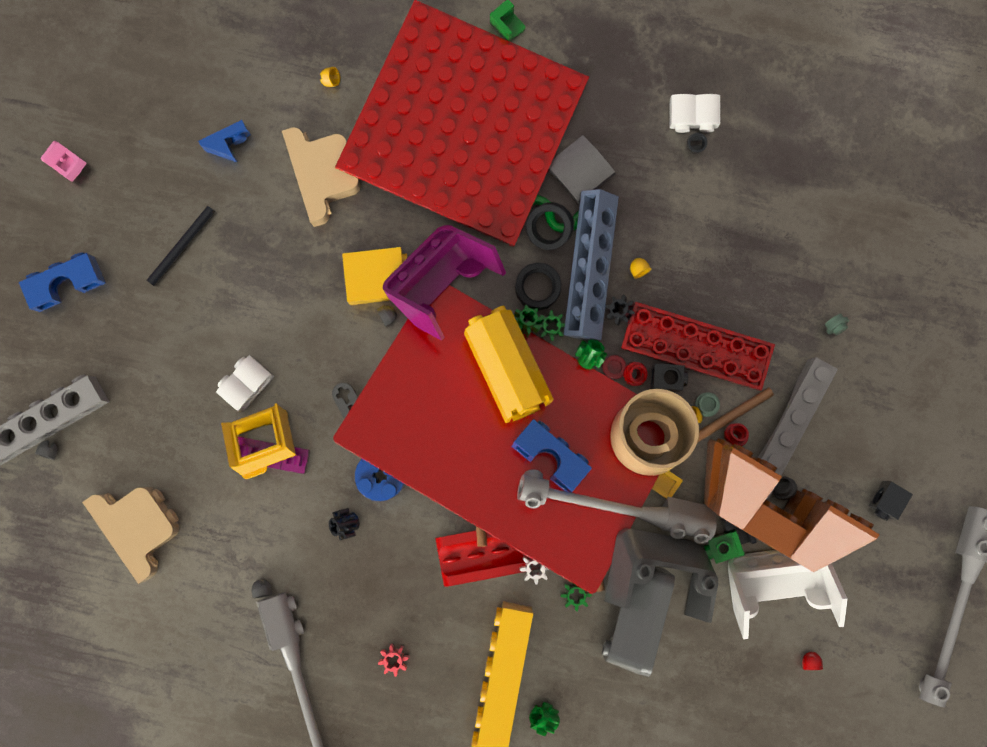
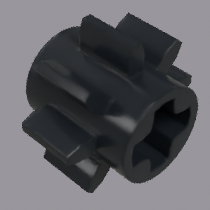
M622 295L621 299H616L613 296L611 305L605 306L611 312L606 317L609 320L616 318L615 324L617 326L620 325L621 321L630 324V316H636V313L631 310L635 303L633 301L626 303L627 297L625 295ZM619 306H622L624 308V314L622 315L618 313Z
M349 508L333 512L334 518L329 520L331 534L339 536V540L356 536L355 530H358L360 526L358 516L354 512L350 513Z

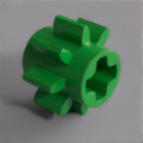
M525 305L522 311L516 309L514 312L522 334H525L526 338L529 337L532 331L538 333L540 329L538 324H541L543 320L542 317H538L537 308L533 310L528 308L527 305Z
M550 310L547 318L544 315H540L543 318V324H538L543 331L541 338L547 335L550 336V341L553 342L555 335L563 337V333L560 331L561 328H565V323L560 321L563 316L562 314L556 317L553 316V311ZM555 321L557 323L555 327L557 331L553 329L548 331L546 329L548 326L546 322L552 323Z
M590 339L588 343L585 341L580 343L575 356L578 357V363L583 368L593 369L594 366L597 368L602 366L607 353L604 352L605 347L601 342Z
M564 583L567 590L566 593H561L560 596L568 599L565 602V607L567 608L572 604L576 611H578L579 606L582 604L588 607L585 600L586 597H591L592 594L585 592L575 584L569 586ZM574 589H578L579 593L582 594V596H578L577 601H574L573 597L569 596L574 593Z
M543 702L542 707L535 705V708L532 709L529 715L530 728L536 730V734L546 736L547 732L554 734L560 723L559 710L554 709L553 705Z

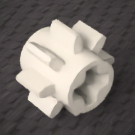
M523 557L526 565L519 568L520 571L527 572L524 577L525 581L532 578L535 585H537L538 579L541 577L545 580L548 579L545 574V570H549L548 568L540 564L541 571H533L531 573L530 564L537 565L538 562L531 558Z

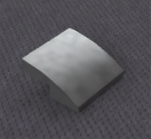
M583 135L552 160L548 169L563 185L564 190L578 204H580L581 191L597 190L616 174L605 158Z

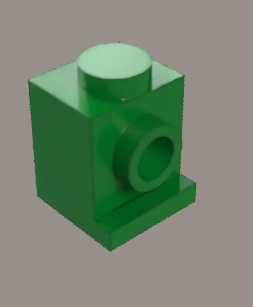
M735 529L714 535L708 541V545L704 546L709 559L714 558L716 564L745 555ZM721 544L728 545V550L724 553L719 551Z

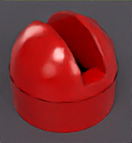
M808 652L803 656L802 669L823 670V661L817 653Z

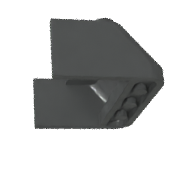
M632 528L620 530L615 541L604 601L629 609L634 583L646 584L650 582L654 575L655 566L692 572L685 615L711 623L718 589V577L704 546L692 540L675 539L671 536Z
M655 566L654 575L650 582L646 584L634 583L630 608H620L614 635L611 636L609 641L605 640L602 655L606 662L638 675L650 677L674 588L675 576L672 573Z

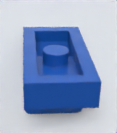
M240 120L198 142L206 152L238 162L230 145H238L245 142L247 137L251 136V133L243 120Z

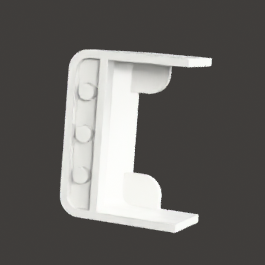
M777 550L746 553L744 556L728 561L733 610L743 639H748L749 618H753L758 614V602L805 596L808 604L816 609L831 608L838 626L844 627L848 598L832 563L816 572H812Z

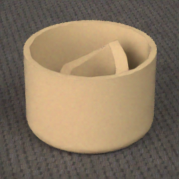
M650 389L635 395L617 413L611 426V445L618 460L629 470L641 475H660L681 464L692 454L698 442L699 425L694 410L681 396L664 389ZM646 421L658 424L665 435L663 445L650 446L645 444L637 434L638 426Z

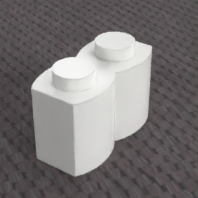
M671 95V129H675L679 133H685L695 128L699 129L700 132L709 133L719 127L720 95Z
M250 355L247 358L242 357L237 361L234 366L236 370L232 375H226L218 383L219 388L216 391L233 408L241 413L274 378V375Z

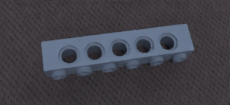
M601 189L581 191L564 328L565 336L581 340H601L619 196Z

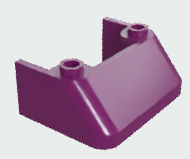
M444 225L437 228L384 281L383 290L387 297L416 327L442 341L445 337L436 321V313L429 305L459 274L471 278L479 275L487 268L504 276L506 271L494 245L451 225Z

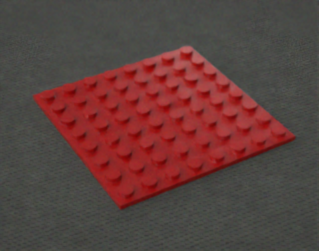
M414 0L335 168L514 247L589 76Z

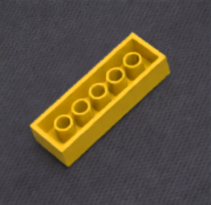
M503 601L502 608L497 607L494 625L498 626L497 632L492 631L489 651H493V656L487 657L485 676L488 677V682L483 681L480 702H484L483 707L478 706L475 727L479 728V731L473 732L471 747H509L533 618V610L530 606Z

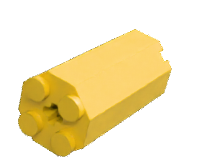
M500 306L492 310V314L482 317V315H478L468 321L470 326L465 329L464 335L505 423H508L511 419L516 421L539 411V404L544 402L545 406L551 404L553 397L512 311L506 310L505 306Z

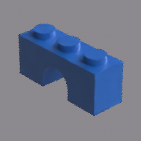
M84 252L71 256V260L67 262L54 263L44 272L31 273L26 276L25 280L19 282L29 309L37 312L62 303L58 289L65 280L70 279L75 290L83 293L106 284L96 258Z
M533 419L512 444V447L530 462L539 453L546 452L553 455L557 461V469L550 479L566 492L572 493L592 469L588 465L589 461L583 455L572 452L569 449V444L561 437H554L550 433V428L541 421L536 422Z

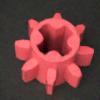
M392 643L388 652L384 649L381 650L380 653L384 656V659L379 660L378 665H384V674L390 671L396 677L400 668L406 671L407 666L403 661H407L410 656L403 654L404 646L397 649L394 648ZM394 655L398 656L397 662L393 665L389 663Z

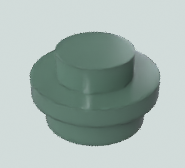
M842 314L834 316L825 324L827 327L826 332L829 335L834 333L836 336L841 334L848 328L846 324L849 322V319L843 317Z
M706 392L697 397L695 406L698 407L702 416L710 417L718 412L720 401L715 394Z

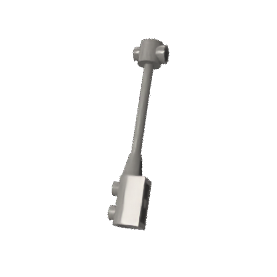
M538 470L526 471L522 475L518 486L517 499L525 501L526 506L529 508H537L540 505H544L546 499L550 498L639 517V519L661 528V530L669 531L671 537L675 539L683 538L685 535L692 536L694 541L699 544L711 540L716 531V514L704 504L667 497L662 507L631 506L549 488V480L543 479V474Z
M969 506L955 552L963 555L962 582L934 676L926 674L925 678L919 683V690L921 692L919 699L944 708L950 697L952 685L951 682L944 679L972 584L975 583L987 562V509Z
M285 592L256 601L269 648L272 651L280 649L286 666L291 671L312 746L323 747L300 669L299 635L304 634L300 620L294 621L292 611L297 610L293 596L287 597Z

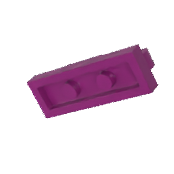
M238 436L242 457L276 445V443ZM294 447L295 456L267 467L306 474L310 450Z

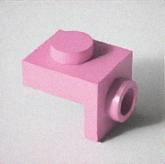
M53 141L41 157L43 162L71 182L74 181L87 164L57 141Z

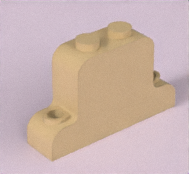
M293 127L283 130V137L310 223L314 227L323 225L329 220L330 214H332L330 202L355 195L361 188V179L335 168L347 141L342 135L333 134L310 142L307 133H302L298 128Z
M140 487L134 489L117 502L110 493L90 496L82 503L136 582L140 584L153 577L158 571V562L153 555L154 551L179 533V524L177 522L179 518L172 509H168L164 504L165 498L157 488Z

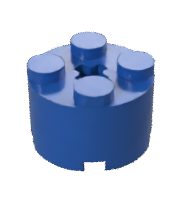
M361 459L355 470V483L359 492L366 498L374 501H385L395 497L403 490L405 484L384 471L383 474L387 475V479H383L381 483L378 482L379 478L375 477V474L381 470Z

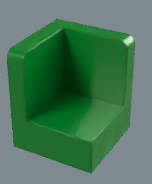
M506 0L490 13V24L503 39L511 42L525 31V25L514 14V5L510 0Z

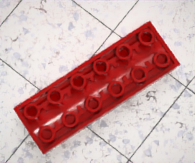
M635 302L632 310L636 313V316H630V324L627 326L621 346L622 349L672 365H684L685 369L762 391L775 344Z
M476 530L435 537L444 587L523 573L519 567L526 565L523 557L527 556L487 532V546L477 547ZM530 564L531 571L539 570L540 564Z

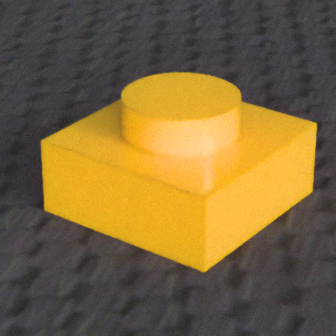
M668 471L658 476L652 490L667 499V497L674 495L683 480Z

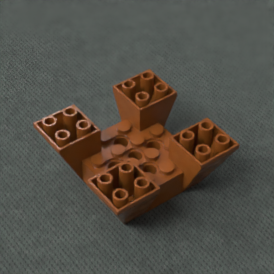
M720 438L716 441L709 439L707 442L704 504L718 516L810 571L816 572L879 537L880 534L872 530L874 524L853 513L848 516L850 510L829 499L822 502L823 498L804 488L802 492L797 490L796 495L788 500L785 509L782 510L766 500L782 478L781 475L775 473L776 466L759 457L757 459L752 457L754 453L735 443L732 445Z

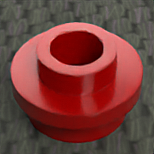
M631 362L625 367L623 375L629 385L639 386L646 381L648 372L642 363ZM633 370L637 371L635 378L632 377Z
M733 423L725 429L724 437L732 445L735 443L744 446L748 441L749 432L743 424Z

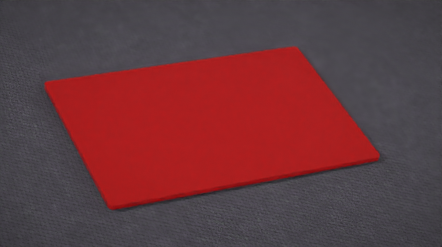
M449 285L429 305L436 313V321L445 338L441 341L416 327L407 319L338 428L333 440L346 450L581 589L593 594L598 590L612 564L617 534L624 528H631L636 517L550 498L546 499L544 505H540L537 508L527 507L525 501L517 499V491L522 475L528 470L540 471L543 474V479L549 480V488L564 490L550 479L557 469V461L553 455L546 452L539 453L530 462L516 451L512 444L533 419L536 422L541 421L550 428V433L554 437L564 439L569 444V449L572 452L583 455L589 461L588 465L592 469L572 493L642 507L659 475H641L629 470L616 457L610 439L611 426L615 416L637 394L595 369L583 368L578 363V359L530 332L528 338H526L525 334L523 336L550 390L553 401L545 406L544 402L539 404L540 410L516 421L511 419L510 422L505 423L464 335L465 329L470 326L468 322L470 319L478 315H482V317L492 314V309ZM646 421L638 426L637 434L645 444L650 446L663 445L665 435L658 424Z

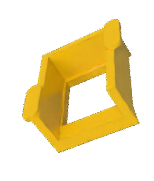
M277 403L273 407L239 420L221 423L229 467L242 475L244 479L263 474L267 471L268 465L296 455L287 416L288 413ZM273 424L277 444L242 457L237 435L263 425Z

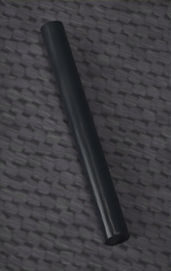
M207 205L148 277L147 281L150 284L156 285L215 213L212 208Z

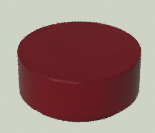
M611 355L602 364V372L608 378L616 380L624 376L623 373L627 364L621 356Z

